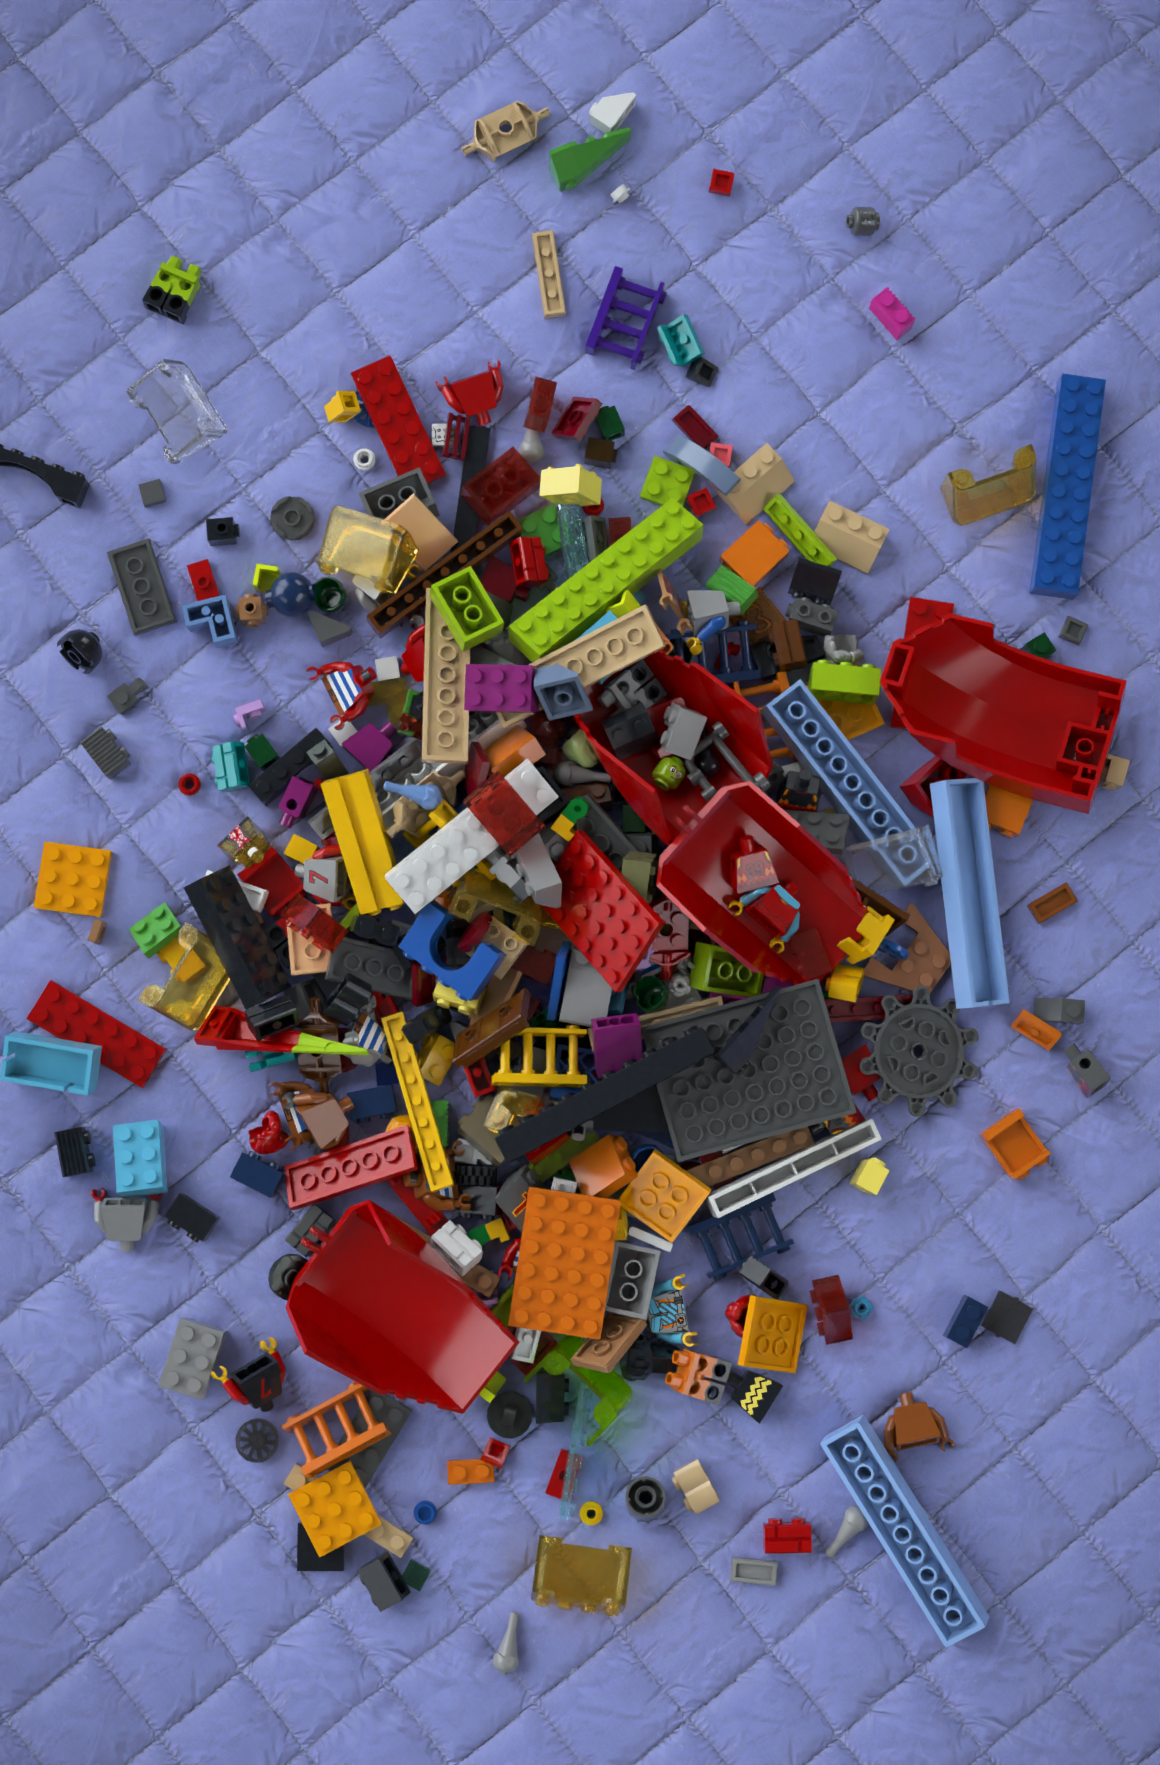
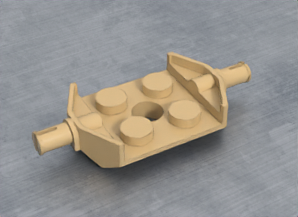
M520 101L507 105L475 120L474 139H472V143L461 147L462 152L466 156L474 151H479L491 161L496 162L497 157L533 140L537 143V123L551 116L550 111L546 107L535 112V110L532 111L525 103ZM503 124H508L512 129L504 133L500 130V127Z
M461 769L452 777H446L433 771L417 785L434 784L438 786L443 799L452 807H455L456 786L467 776ZM402 796L393 806L395 817L393 821L395 824L385 831L386 835L391 839L399 831L404 830L419 837L420 835L416 830L431 819L428 815L432 810H426L416 802Z

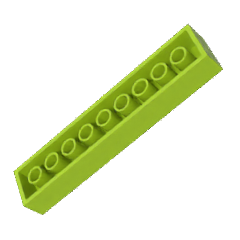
M672 497L509 625V641L531 662L575 641L606 614L607 607L621 602L624 591L629 590L633 595L657 576L656 570L660 568L662 571L699 543L702 540L704 525Z

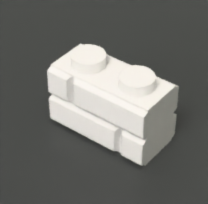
M451 1220L435 1232L430 1239V1246L461 1276H464L482 1258L483 1251L480 1243L475 1239L471 1240L466 1235L464 1228L460 1224L455 1225Z

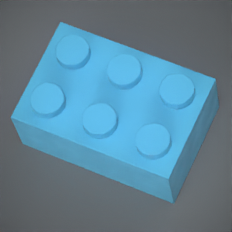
M159 1120L113 1125L117 1193L122 1198L168 1193L164 1127Z

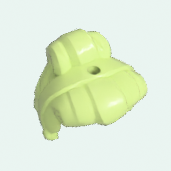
M581 729L563 744L565 756L570 761L586 769L598 763L599 758Z

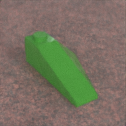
M627 127L608 132L601 139H595L592 136L587 138L586 142L577 145L576 141L550 150L549 169L559 191L574 189L577 184H580L631 139L630 128Z

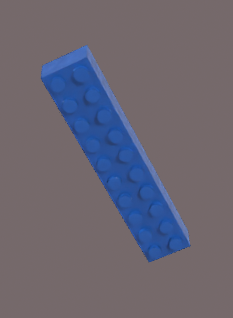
M1062 373L1057 381L1030 594L1073 600L1079 593L1106 384L1105 379Z

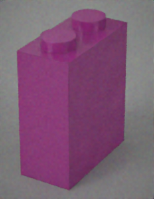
M637 1013L591 1019L594 1065L598 1078H601V1075L611 1070L616 1072L622 1070L621 1065L631 1059L639 1061L643 1058L641 1025Z

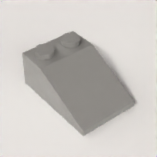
M572 949L559 1021L592 1027L591 1019L607 1017L612 988L580 950Z

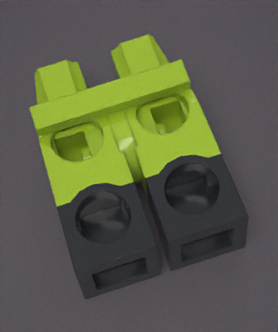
M172 255L167 263H161L160 269L156 273L142 301L146 309L162 316L165 314L167 318L184 325L189 307L201 287L199 279L202 271L199 266L190 264L186 272L180 270L183 261Z

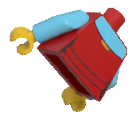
M788 881L784 887L777 883L773 886L769 885L750 890L740 897V901H732L729 904V908L733 905L740 907L739 911L734 913L735 916L740 915L742 907L746 906L745 911L774 937L769 942L770 948L774 944L780 943L776 950L777 953L783 952V943L788 942L799 929V909L801 904L793 897L799 888L791 881Z

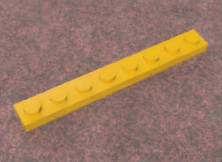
M402 1011L381 1018L430 1190L434 1193L455 1186L414 1044L408 1042L401 1030L407 1022L405 1013Z

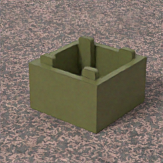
M630 850L623 858L621 874L647 903H651L652 896H656L657 888L653 887L655 870L658 869L659 860H656L657 854Z

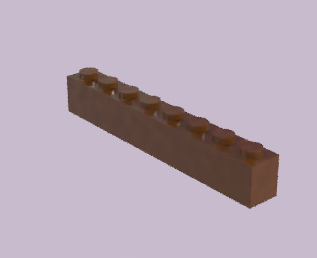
M508 511L366 616L368 624L380 639L426 606V588H431L432 584L469 566L475 570L490 559L491 555L494 556L509 545L510 542L520 537L523 527L513 514Z

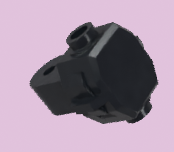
M640 1334L619 1360L622 1377L628 1381L645 1380L651 1373L667 1374L669 1371L675 1373L678 1365L672 1363V1356L675 1350H681L673 1345L651 1344L648 1336Z

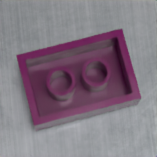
M466 664L464 710L471 712L538 713L539 697L534 689L535 669L540 667L533 665Z

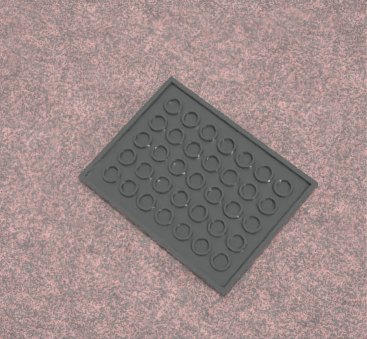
M818 979L779 990L754 1052L748 1060L751 1064L743 1073L738 1071L736 1074H733L713 1054L656 1085L677 1162L857 1113ZM770 992L641 1027L646 1051L652 1048L657 1050L663 1048V1042L674 1036L680 1039L685 1036L683 1031L696 1025L698 1028L703 1027L717 1052Z

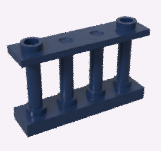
M750 620L736 621L737 626H728L726 629L714 633L718 635L721 668L719 673L711 674L723 683L762 678L761 669L754 668L751 662L748 630L757 629L756 624H750ZM677 628L670 629V633L665 634L668 639L674 640L675 655L682 657L685 662L682 638L693 637V631L684 632L685 635L682 636ZM739 631L743 666H741V670L732 671V667L729 664L726 633ZM701 642L702 651L697 655L698 664L710 672L707 666L705 642Z
M773 1192L720 1218L711 1216L687 1226L690 1235L696 1234V1237L700 1238L713 1270L707 1273L709 1279L713 1277L716 1281L726 1277L727 1271L743 1265L750 1256L758 1259L775 1251L781 1254L791 1249L789 1245L794 1244L793 1239L784 1240L771 1209L773 1207L771 1202L776 1201ZM759 1208L760 1212L763 1211L776 1242V1245L763 1249L750 1218L752 1215L750 1211ZM735 1217L742 1220L755 1251V1254L742 1258L729 1227L731 1224L729 1220ZM716 1225L718 1229H721L734 1260L733 1263L723 1267L719 1263L708 1233H710L708 1229Z

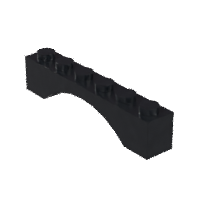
M0 444V466L16 467L37 475L50 486L59 501L81 508L90 486L85 475L77 471L72 473L64 471L65 468L53 463L52 466L45 464V461L39 457L32 456L29 458L24 456V453L20 450L12 448L10 451L4 449V446Z

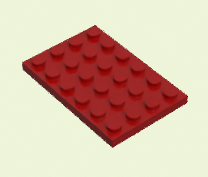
M577 830L555 866L562 882L561 907L541 906L615 992H622L665 922L583 830Z

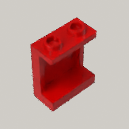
M272 846L262 853L251 866L249 864L237 874L242 882L269 891L264 907L273 918L276 916L282 917L286 914L285 908L294 901L296 903L300 902L307 895L303 888V882L299 877L295 876L294 871Z

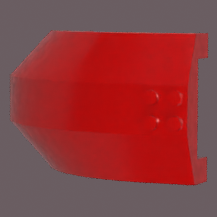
M951 613L943 616L942 620L932 625L929 623L914 631L912 635L904 639L900 638L892 643L880 679V685L910 735L922 746L951 766L1002 790L1086 814L1090 813L1113 741L1125 696L1126 680L1077 669L1037 657L995 639L993 623Z

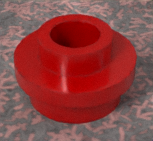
M188 773L179 779L178 787L184 795L193 796L199 792L201 781L195 774ZM189 781H192L194 783V786L191 789H188L186 787V784Z

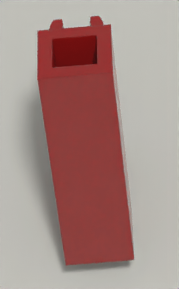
M405 1174L386 1180L431 1237L449 1221L442 1211H435L425 1204L424 1201L415 1198L414 1187L404 1185Z

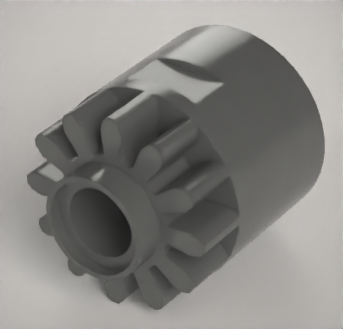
M649 1476L636 1478L629 1484L625 1496L629 1515L635 1518L637 1522L641 1521L647 1524L658 1520L661 1514L664 1513L666 1505V1494L662 1484ZM644 1497H648L652 1500L649 1504H643L640 1502V1500Z

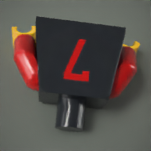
M272 1337L268 1338L270 1342L269 1348L264 1340L260 1341L259 1344L261 1350L268 1352L232 1372L230 1379H228L227 1370L223 1366H219L223 1371L221 1377H217L214 1371L211 1372L214 1379L222 1381L223 1388L233 1400L242 1405L249 1404L254 1409L260 1407L262 1412H268L273 1409L274 1404L272 1400L281 1395L282 1383L286 1373L285 1364L279 1352L275 1351L277 1341Z

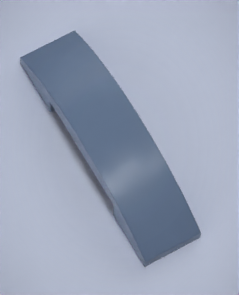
M677 435L663 450L665 455L678 464L683 463L708 480L710 486L725 496L741 481L729 467L714 455L684 437Z

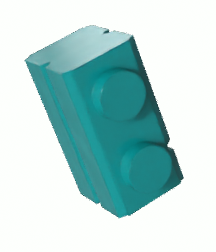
M230 741L212 747L213 754L211 760L215 765V784L219 791L233 792L247 788L250 784L244 742Z

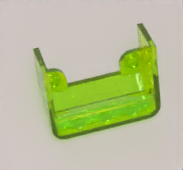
M564 1335L541 1361L523 1377V1381L527 1383L541 1367L551 1375H559L569 1367L601 1399L593 1411L594 1419L599 1426L585 1440V1444L589 1447L614 1422L631 1401L632 1389L613 1369L610 1373H604L574 1366L571 1358L585 1340L578 1336Z

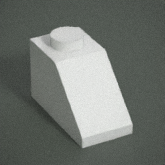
M631 92L602 97L599 103L595 102L589 111L590 124L605 134L617 130L636 105V94Z

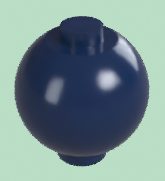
M288 572L276 578L271 586V590H266L265 600L269 608L275 607L282 615L297 617L303 615L311 608L317 591L315 585L311 584L310 580L304 575Z

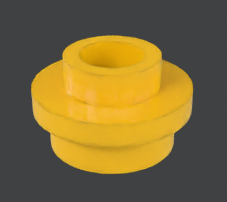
M589 1501L582 1505L580 1508V1518L585 1524L596 1525L601 1521L603 1511L598 1503ZM590 1509L596 1512L593 1518L587 1516V1511Z

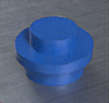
M424 1500L415 1506L414 1518L418 1523L427 1525L435 1520L437 1509L432 1502Z

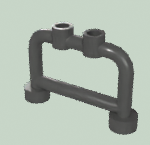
M719 721L711 726L713 731L697 743L691 760L685 759V766L690 772L687 777L694 786L699 784L704 791L701 792V795L707 803L717 791L694 764V757L711 743L716 746L744 782L751 781L763 792L771 787L761 772L752 778L726 746L723 740L729 736V733Z

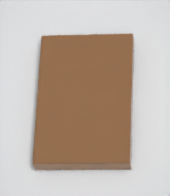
M608 1312L603 1318L600 1340L587 1338L571 1358L572 1364L582 1368L610 1373L647 1326L645 1320Z

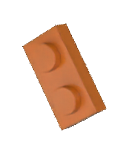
M1022 1009L1010 1026L1048 1051L1060 1039L1062 1034L1025 1009Z
M481 1458L447 1460L448 1485L495 1482L494 1466L480 1460Z

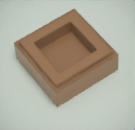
M95 919L88 941L98 945L101 944L107 923Z

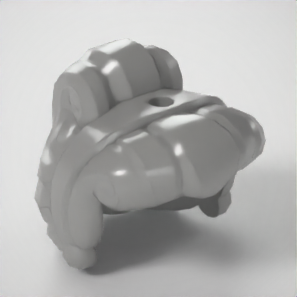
M837 634L825 636L823 649L826 659L831 664L840 665V662L857 663L864 658V652L858 649L856 635Z

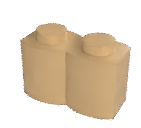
M698 1458L673 1471L675 1477L671 1479L678 1491L683 1490L686 1496L683 1502L689 1512L693 1510L696 1515L720 1502Z

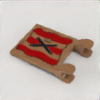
M660 568L656 570L662 590V597L659 603L664 610H667L668 604L671 606L680 619L677 629L683 636L687 628H690L692 631L694 627L690 620L686 618L682 599Z

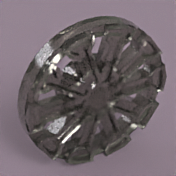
M262 1418L248 1420L239 1428L236 1434V1448L245 1460L254 1463L264 1462L270 1459L278 1449V1431L268 1420ZM258 1422H260V1423L262 1424V1426H261V1428H260L259 1431H258V1428H257V1423H258ZM247 1425H252L253 1433L247 1428ZM269 1426L271 1428L270 1431L264 1433L265 1428ZM244 1431L249 1437L241 1436V1432ZM274 1435L275 1440H268L267 1437ZM240 1441L248 1442V1444L240 1446ZM266 1444L273 1445V1450H270ZM251 1447L249 1454L246 1455L244 1450ZM261 1449L267 1453L266 1457L262 1456ZM255 1450L257 1452V1459L252 1457Z

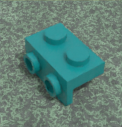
M683 314L668 325H659L657 327L660 333L659 339L665 345L668 351V359L674 366L685 367L705 354L688 315Z

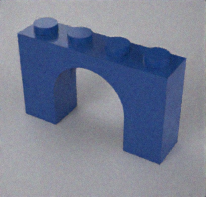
M436 901L429 902L423 908L398 947L404 951L403 954L407 958L418 961L421 964L420 967L425 972L435 974L442 985L448 988L452 987L457 991L456 995L464 1001L477 1000L507 955L491 942H481L464 967L453 969L447 966L439 956L437 944L442 931L454 914Z

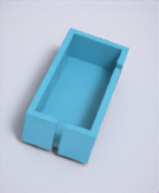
M14 1031L5 1035L3 1056H9L15 1053V1056L2 1060L0 1080L59 1091L68 1089L70 1093L88 1096L97 1090L102 1046Z

